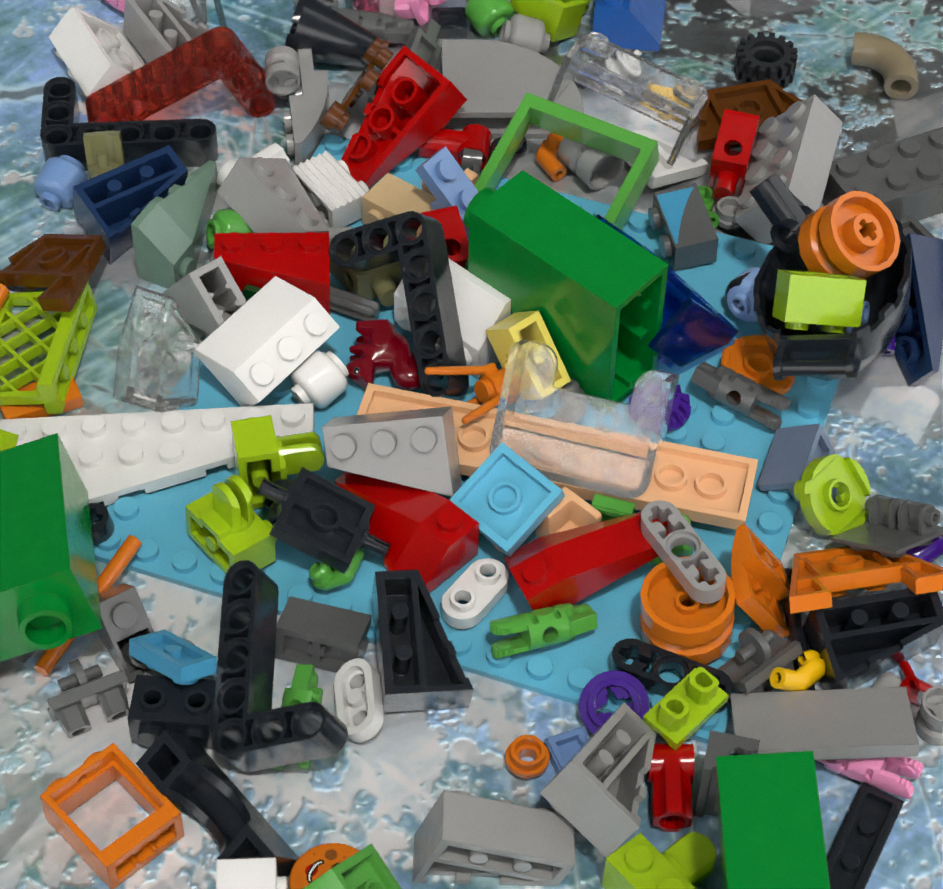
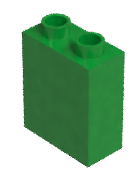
M523 170L497 190L487 187L479 191L472 198L464 214V225L469 229V258L464 269L510 298L511 314L539 310L570 379L576 380L579 383L580 389L584 390L586 400L607 414L634 391L635 386L642 384L657 370L669 264Z
M58 433L0 451V662L38 649H53L61 646L69 639L102 629L88 491Z
M799 751L716 756L718 839L722 889H830L814 752Z

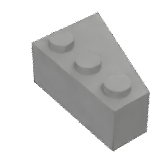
M125 0L123 32L167 89L181 88L229 76L233 42L227 38H223L220 41L209 33L207 25L202 22L196 25L186 18V11L169 0Z
M239 157L217 191L254 233L329 232L328 227L285 158Z
M452 406L333 417L322 427L327 466L329 468L451 497L462 486Z
M625 702L588 738L540 792L551 804L552 808L557 813L563 815L605 858L611 855L640 828L641 817L637 814L639 803L645 799L646 788L643 787L644 775L650 770L656 733Z
M443 790L414 834L412 883H427V875L456 876V884H471V876L500 877V885L559 886L575 865L574 826L563 815L550 808L536 809L516 805L505 799L491 800L471 796L465 791Z

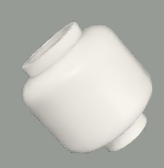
M314 351L290 374L294 384L290 391L300 404L313 403L314 407L323 409L347 389L346 376L349 375V371L331 351H328L326 354L321 351Z

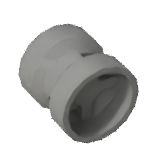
M277 46L271 48L265 55L266 87L277 95L292 94L300 86L299 55L291 47Z
M943 685L927 689L923 694L920 710L915 719V728L918 736L928 744L935 746L943 745Z

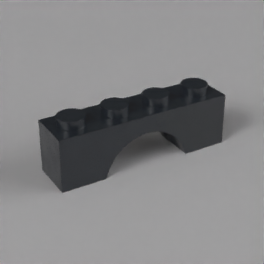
M164 730L136 762L141 771L162 795L187 809L209 830L220 847L221 854L218 856V860L276 858L277 875L288 877L294 863L299 858L194 738Z

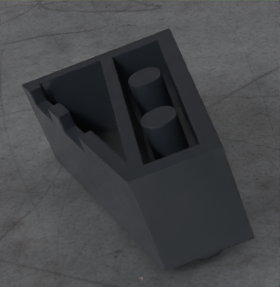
M419 570L375 572L372 595L384 713L469 708L474 689L469 678L465 677L456 657L457 652L452 641L449 642L440 622V615Z
M908 588L832 601V608L809 611L803 629L809 649L819 652L821 659L825 661L826 671L824 676L819 679L822 690L855 689L899 665L902 661H906L936 645L943 632V606L938 592L916 595Z

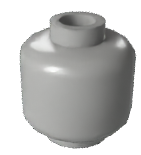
M514 14L510 20H504L499 41L546 54L551 36L545 33V23L542 20Z

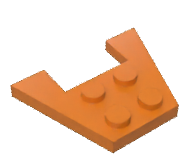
M849 546L796 553L793 558L789 594L790 614L832 608V597L843 596L847 593V590L863 588L868 591H879L886 589L888 584L902 582L916 595L943 591V567L908 554L897 558L883 557L879 551L870 549L854 551L849 549Z

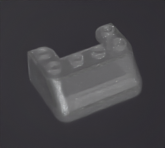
M526 339L511 345L490 443V455L503 442L549 480L627 499L641 496L650 486L666 437L679 375L660 370L645 372L635 383L631 405L554 387L558 359L551 347Z

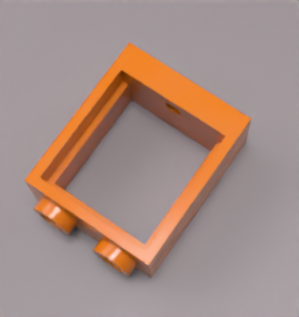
M114 743L101 752L98 751L91 754L79 768L65 778L53 781L46 791L40 795L45 819L110 889H115L185 836L181 812L166 796L159 792L153 783ZM116 780L149 816L100 851L68 815Z

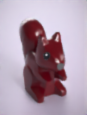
M388 319L358 321L356 323V331L362 336L356 338L358 345L349 347L350 353L355 355L350 356L351 362L346 364V368L349 371L348 377L365 391L368 383L374 384L375 374L390 372L393 382L399 388L404 390L421 388L415 353L412 352L409 341L396 331L395 326Z

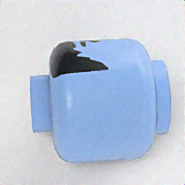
M751 267L743 271L730 281L725 289L727 307L734 316L747 323L757 322L753 311L754 281L760 267Z

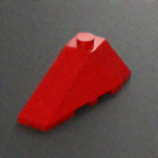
M405 45L381 72L376 83L379 86L372 103L367 102L363 111L365 115L358 133L352 135L341 158L348 166L350 175L357 182L363 181L368 188L444 128L467 101V98L450 80Z
M344 472L334 480V484L376 505L369 520V533L387 543H391L387 554L382 559L386 571L419 570L430 593L478 554L479 523L450 500L434 492L350 472Z
M641 512L538 537L517 549L511 557L506 555L503 558L532 610H537L564 603L574 605L659 556L641 533ZM666 521V522H662V525H663V526L665 527V529H666V536H667L669 533H668V531H667V521Z

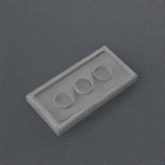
M906 687L759 692L749 694L734 693L730 697L733 733L737 736L760 740L758 754L813 751L814 760L915 757L919 755V741Z

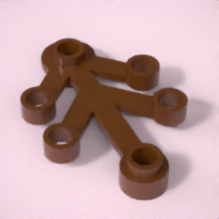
M377 36L361 59L367 63V66L347 92L342 103L340 104L335 100L319 122L328 131L334 130L339 133L351 117L350 113L346 111L348 106L352 109L363 94L360 88L369 92L378 80L380 74L373 70L374 66L383 70L394 55L387 48L390 44L388 39L383 41Z

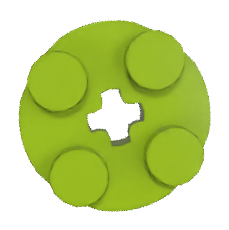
M839 454L817 457L807 465L802 478L797 480L794 485V496L800 502L803 515L819 536H836L864 524L869 513L864 508L865 496L871 495L870 483L860 464L850 457L843 458ZM832 488H837L838 494L835 497L837 504L832 499Z

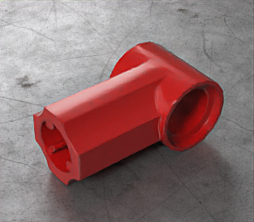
M479 124L465 126L462 131L441 129L419 147V157L430 158L434 153L446 146L461 167L464 148L479 150L483 153L482 170L488 161L492 134L488 128Z
M655 743L651 767L646 773L647 783H651L653 826L661 828L663 832H679L681 829L691 827L692 825L691 784H693L695 763L693 744H682L676 751L668 743Z

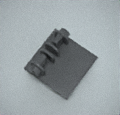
M876 494L873 497H869L865 502V511L869 513V522L833 536L831 541L849 545V549L854 551L870 549L881 552L883 557H902L907 554V550L916 546L932 544L933 539L943 535V527L937 526L941 515L939 510L935 509L932 504L913 502L900 498L894 499L893 497Z

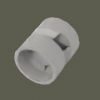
M563 138L559 144L558 158L573 172H576V175L591 190L606 188L618 178L623 169L624 160L567 138Z

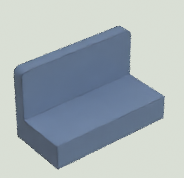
M820 423L785 427L776 430L757 483L761 491L789 489L801 509L800 502L794 496L796 481L802 478L805 468L815 458L832 455L835 452Z

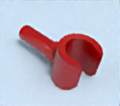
M902 661L899 667L905 679L901 682L900 687H906L909 702L919 707L920 703L917 700L918 692L922 691L925 693L927 689L933 686L915 676L908 661Z

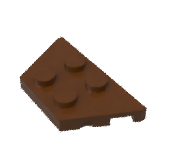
M771 79L705 90L696 150L698 152L715 148L724 109L759 115L758 140L759 128L765 120L770 117L776 118L786 112L793 103L797 101L802 102V100L793 94L785 92L780 85ZM732 142V143H731V145L739 144V143H737V142Z

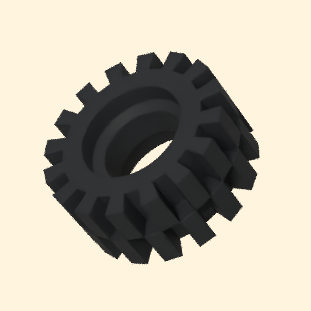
M758 32L757 37L749 34L747 35V40L742 38L740 44L737 45L734 64L735 77L737 80H741V84L771 79L785 89L794 79L798 58L797 48H793L794 43L791 40L785 43L786 37L780 35L779 38H775V33L769 32V36H764V32Z

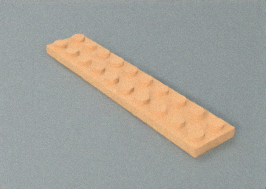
M371 383L367 385L357 415L452 406L461 475L471 476L503 442L560 489L566 486L582 499L593 501L594 495L599 494L635 503V510L640 511L652 501L663 500L672 503L679 509L680 513L689 517L690 521L734 530L746 523L758 459L493 408L468 424H463L462 418L481 405L442 397H432L427 394Z

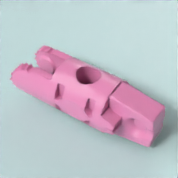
M908 757L817 760L833 772L909 800L915 790L914 786L908 779L899 777V775L916 779L920 777L924 769V764Z

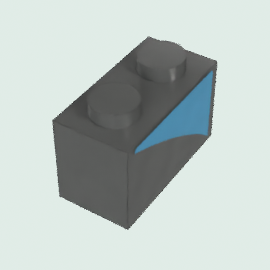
M696 183L654 192L653 208L648 209V218L651 228L653 230L658 229L661 254L663 258H669L673 270L676 271L716 262L719 239Z

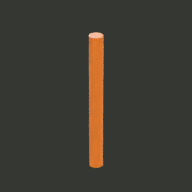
M128 535L97 578L99 594L112 588L142 546L138 538ZM75 638L69 639L59 647L46 649L35 664V670L41 675L48 677Z

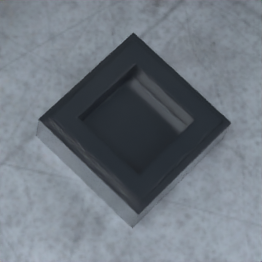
M465 7L432 8V19L441 26L437 38H467Z

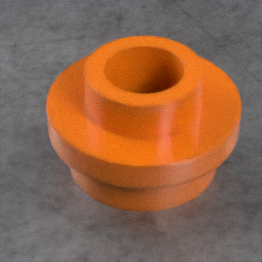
M519 736L507 747L505 753L507 768L518 777L527 779L538 777L546 771L549 765V750L542 740L536 736ZM523 757H531V758H533L534 760H533V761H523V760H521V758H523Z

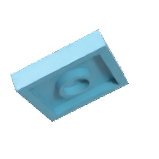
M502 442L449 500L479 523V532L506 555L511 557L561 502L565 494L562 489Z

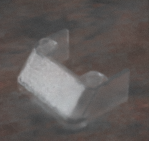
M591 32L580 36L564 56L547 100L555 103L574 80L680 132L667 161L668 164L673 166L695 133L709 96L701 82L691 78L685 79L610 42L603 34Z

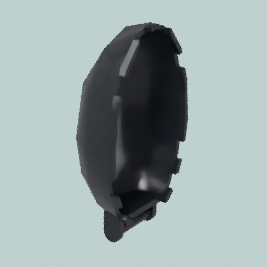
M894 218L898 225L900 236L898 256L890 267L865 279L864 301H868L870 305L868 322L861 324L859 327H852L851 334H824L817 329L816 324H809L808 330L788 329L784 327V321L772 317L778 269L804 270L792 253H785L776 246L769 251L754 281L753 311L774 356L773 376L775 380H785L786 376H808L824 381L844 376L847 379H857L858 372L885 353L909 309L912 247L908 237H905L902 224L899 220Z

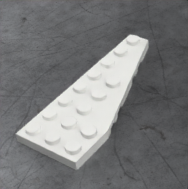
M313 403L0 419V429L19 435L16 446L58 433L88 491L89 503L103 501L104 506L114 504L119 499L118 496L138 490H144L146 494L207 476L206 470L225 464L228 469L235 467L230 421L271 415L275 435L286 436L315 432V411Z

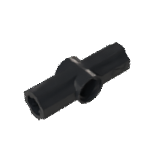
M776 172L750 190V194L773 225L770 234L775 246L785 253H792L803 270L808 271L800 255L798 236L801 224L814 210L808 206L799 205Z

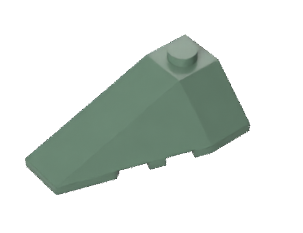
M209 160L190 173L183 186L174 184L169 188L168 196L164 199L157 196L151 200L133 221L131 229L138 278L168 289L187 274L196 270L206 234V225L211 217L219 189L216 182V162Z

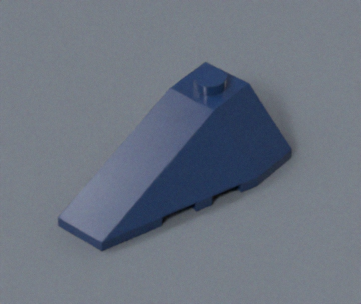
M909 233L906 235L912 247L909 309L895 335V356L908 385L916 387L937 373L940 366L943 344V239Z

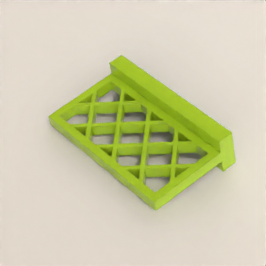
M89 282L85 285L70 312H54L50 314L47 311H43L37 299L43 292L9 294L0 309V358L6 354L11 358L0 365V406L44 404L47 414L63 413L72 377L75 378L98 309ZM14 306H30L15 316L12 314ZM38 315L43 318L29 328L24 325V323ZM51 327L56 330L55 333L43 340L37 337ZM17 328L20 331L19 334L9 340H2V337ZM29 340L34 344L20 354L14 351V349ZM42 353L47 356L46 359L33 367L27 363ZM19 367L24 370L23 373L10 381L4 377ZM32 380L37 382L35 391L17 390Z

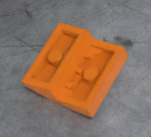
M744 523L736 529L731 554V579L736 593V603L764 631L767 629L772 630L781 638L789 635V630L779 601L790 594V584L782 562Z

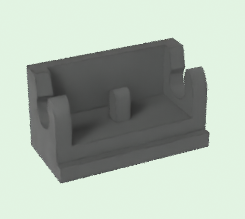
M290 596L277 622L275 658L298 664H312L315 668L337 673L346 662L356 658H364L369 644V640L365 638L371 626L372 615Z
M710 730L694 816L703 818V815L706 814L718 817L716 756L758 754L760 740Z

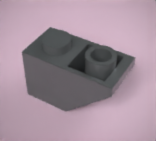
M121 583L99 594L102 629L97 630V633L119 670L123 669L127 682L131 683L136 680L137 674L144 675V671L151 669L146 664L129 655V639L153 633L154 630L135 586Z

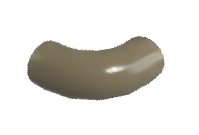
M855 31L851 65L867 67L879 72L884 77V91L891 98L897 100L912 98L919 88L916 63L901 45L887 37Z

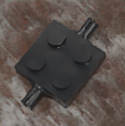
M303 467L294 483L288 486L287 490L264 478L256 494H260L279 504L277 507V519L269 535L342 573H345L354 554L360 548L380 557V559H383L389 550L391 543H387L369 533V520L376 505Z

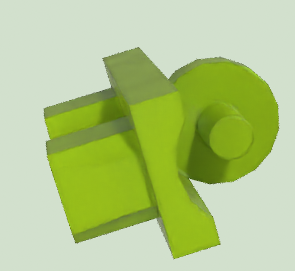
M703 667L694 668L643 716L642 720L651 729L659 733L668 745L676 751L727 702L729 695L718 687V679Z

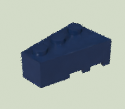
M170 145L73 186L74 215L89 235L102 236L107 247L103 255L110 265L134 245L131 229L133 221L151 200L157 196L163 199L167 197L169 188L174 184L183 186L188 176V169Z

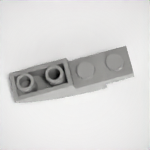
M311 48L298 49L300 86L295 91V95L289 96L290 110H283L285 132L292 131V134H286L287 155H294L295 165L297 166L300 162L304 163L306 159H311L323 139L326 128L321 126L319 122L330 108L328 70L314 71Z

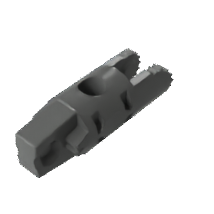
M332 7L338 13L375 34L376 37L378 36L383 41L388 39L390 43L406 44L409 34L414 29V21L387 13Z
M703 362L695 368L691 378V382L708 391L707 396L723 403L737 412L743 413L744 416L774 431L780 428L782 424L781 418L759 406L760 402L777 410L786 411L792 401L723 365L717 368Z

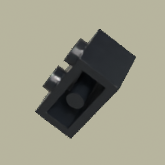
M137 674L127 718L132 743L150 747L164 730L191 736L203 749H213L211 738L216 680L199 679L195 684L180 685L174 683L169 677Z

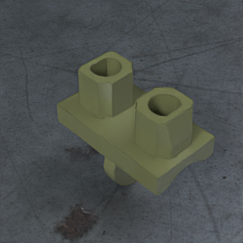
M120 130L84 133L83 141L89 179L125 164Z

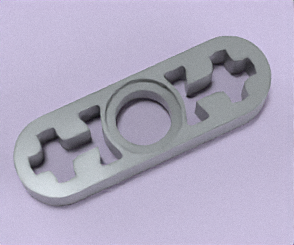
M657 500L645 505L641 512V533L693 600L704 604L720 600L725 593L726 571L714 554L672 503ZM666 521H667V531H668V533H669L667 536H666V529H665V527L662 525V522H666ZM678 545H687L695 553L690 557L680 558L675 556L671 550ZM699 573L706 581L699 583ZM714 580L713 585H709L707 583L708 581Z

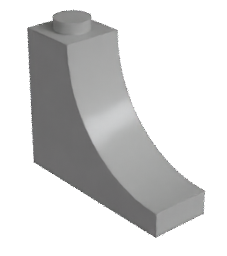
M221 256L187 274L163 292L181 326L190 324L203 330L208 335L247 302Z

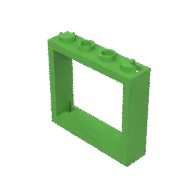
M527 92L475 184L478 192L487 187L495 190L530 125L633 163L602 221L621 233L660 160L658 141Z

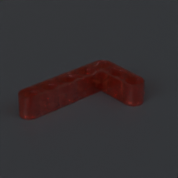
M218 26L92 93L85 101V109L88 122L142 121L219 79L243 109L252 117L268 116L275 109L276 102L274 94L266 87V72L233 30L225 26Z

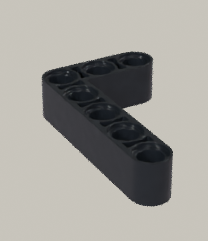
M56 77L45 83L40 131L45 162L51 157L68 155L78 160L85 167V171H88L83 141L84 133L109 130L121 131L125 164L170 145L185 167H201L209 160L216 162L218 159L216 126L210 120L174 119L79 123L80 112L75 82L67 77Z
M407 211L335 235L329 245V256L339 266L360 272L400 261L421 388L425 394L431 397L453 400L461 399L469 388L468 375H447V384L443 389L442 379L445 375H427L424 372L426 367L467 366L444 230L441 223L437 219L418 212ZM422 225L421 234L417 238V230ZM388 236V243L384 248V240ZM355 246V253L351 258V252ZM428 262V270L423 276L424 265ZM434 299L435 306L432 312L430 313L429 306L431 301ZM441 337L440 348L436 351V341Z
M241 560L234 563L226 572L223 581L211 738L212 747L217 754L243 772H253L335 755L347 742V727L322 704L318 702H305L272 709L279 590L275 581L249 560Z

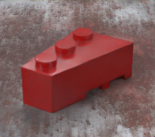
M329 232L215 233L214 260L220 256L222 257L241 292L246 285L262 288L273 277L277 276L315 297L330 315Z

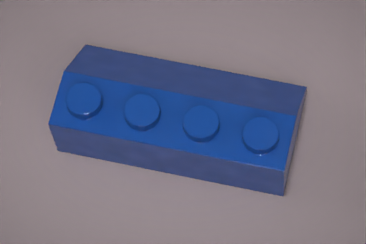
M596 0L591 45L659 52L666 0Z

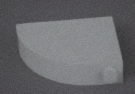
M442 39V75L450 80L467 98V101L443 129L462 131L465 126L479 124L489 129L492 139L501 137L527 92L584 113L582 97L574 81L559 65L540 53L501 41ZM530 125L524 137L526 139H547L551 132Z

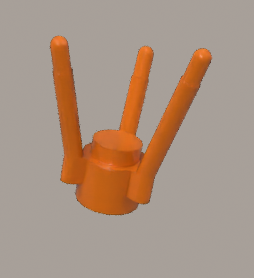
M494 362L483 366L426 367L424 370L427 375H482L474 385L477 397L466 401L481 406L465 415L461 420L463 424H468L499 404L512 400L516 393V385L511 373L504 368L497 370Z

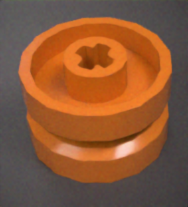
M850 191L809 214L800 226L798 243L800 255L808 271L851 275L865 280L892 265L898 256L900 236L898 225L891 211L879 198L863 191Z
M664 562L653 567L644 578L640 593V630L643 642L705 665L721 657L731 644L734 631L736 593L732 579L726 574V588L723 597L714 603L704 604L693 600ZM699 573V583L706 581ZM714 580L708 581L707 583L709 585H713Z

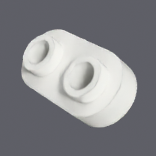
M491 558L480 559L472 563L444 593L441 601L443 620L449 626L456 629H469L476 626L506 594L509 581V573L506 566L500 561ZM465 600L468 603L460 604L458 601Z
M356 658L346 662L335 676L337 718L346 725L348 737L351 740L365 742L379 732L384 721L381 681L379 672L364 659Z

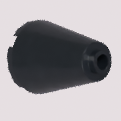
M319 0L298 1L291 21L293 23L290 33L287 34L284 46L291 47L297 54L298 49L311 48L313 63L366 67L367 63L361 58L375 40V34Z

